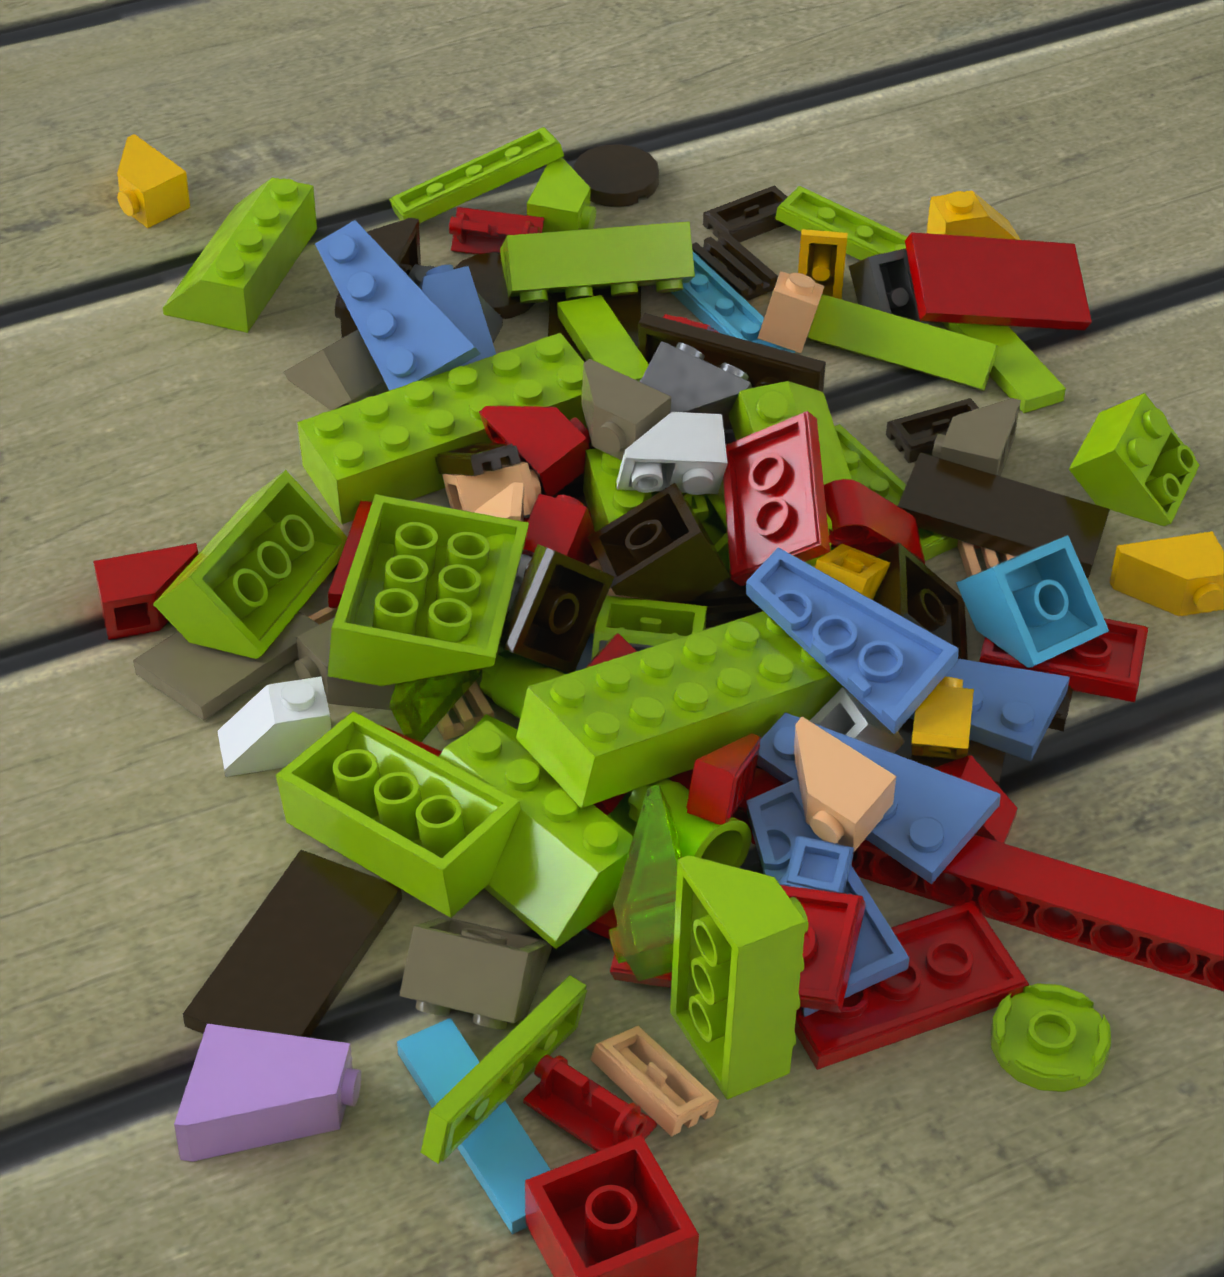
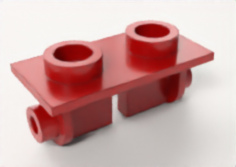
M457 207L456 217L451 216L449 222V234L453 235L451 251L469 254L500 253V248L507 235L543 233L545 218Z
M547 1054L540 1059L534 1074L541 1080L523 1099L525 1105L597 1152L642 1135L645 1140L657 1127V1123L652 1118L641 1112L639 1105L634 1102L628 1104L569 1066L568 1060L561 1055L553 1058Z

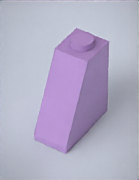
M207 1024L174 1123L180 1160L193 1162L339 1130L346 1105H356L361 1086V1070L352 1068L350 1043Z

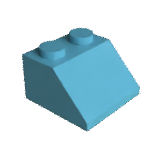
M1068 535L956 582L976 631L1027 668L1036 666L1109 631Z

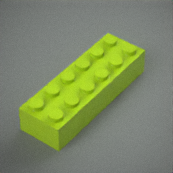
M558 333L423 380L367 397L361 401L323 412L297 422L302 465L341 524L353 521L360 501L373 502L375 494L412 500L445 488L442 474L438 472L435 457L438 456L437 454L475 443H492L487 436L479 411L485 406L557 407L569 421L575 417L587 428L581 404L584 361L565 337Z
M762 611L528 686L516 739L581 808L691 770L694 768L696 759L752 733L762 738L785 712L799 718L803 716L810 721L843 686Z

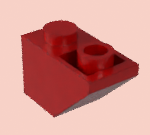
M539 493L527 521L529 526L522 554L532 557L539 544L587 565L598 560L588 539V536L595 533L587 507L571 496L557 495L554 498Z
M196 543L93 561L108 640L160 631L169 622L153 604L198 555Z

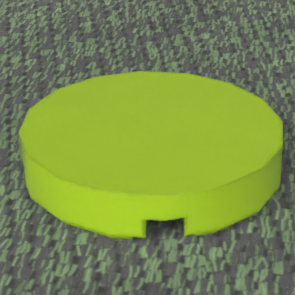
M1037 983L1024 987L1022 993L1016 994L1012 998L1011 994L1001 1000L992 1019L990 1030L991 1049L1000 1066L1018 1082L1038 1090L1065 1092L1086 1086L1101 1074L1111 1048L1110 1024L1104 1014L1101 1018L1100 1014L1093 1009L1094 1002L1083 993L1063 985Z

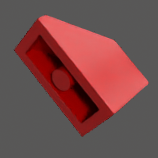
M485 406L479 411L488 438L493 443L517 446L520 462H527L529 469H532L537 474L543 495L552 497L584 472L586 450L590 449L589 443H591L587 428L577 418L574 417L569 421L557 407Z

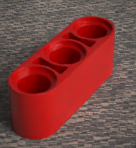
M841 479L824 485L826 512L831 518L833 531L829 529L831 547L835 549L839 545L845 544L877 557L897 543H900L925 565L918 527L913 515L855 480Z

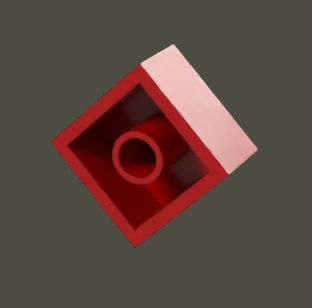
M642 1135L525 1180V1223L554 1277H696L699 1233Z

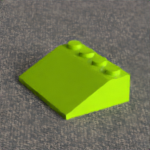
M375 494L332 624L328 676L358 683L386 686L494 666L529 523Z

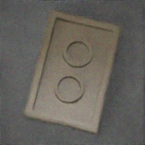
M298 611L264 654L257 659L189 643L177 631L134 659L135 673L204 721L297 658L296 636L319 624Z

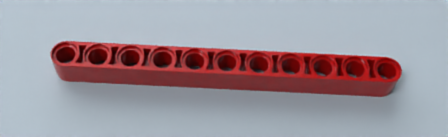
M756 768L753 785L732 817L745 822L751 830L747 816L746 801L784 783L763 769ZM693 769L668 778L671 781L681 783L690 790ZM751 830V837H752V838H751V843H752V844H755L754 837H753L752 830ZM975 834L932 884L866 839L853 853L851 865L860 878L952 907L974 900L984 917L1224 992V910Z

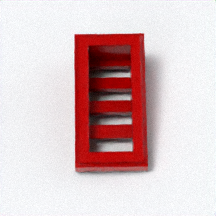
M752 733L695 760L686 806L687 813L718 825H722L730 820L753 785L761 736Z

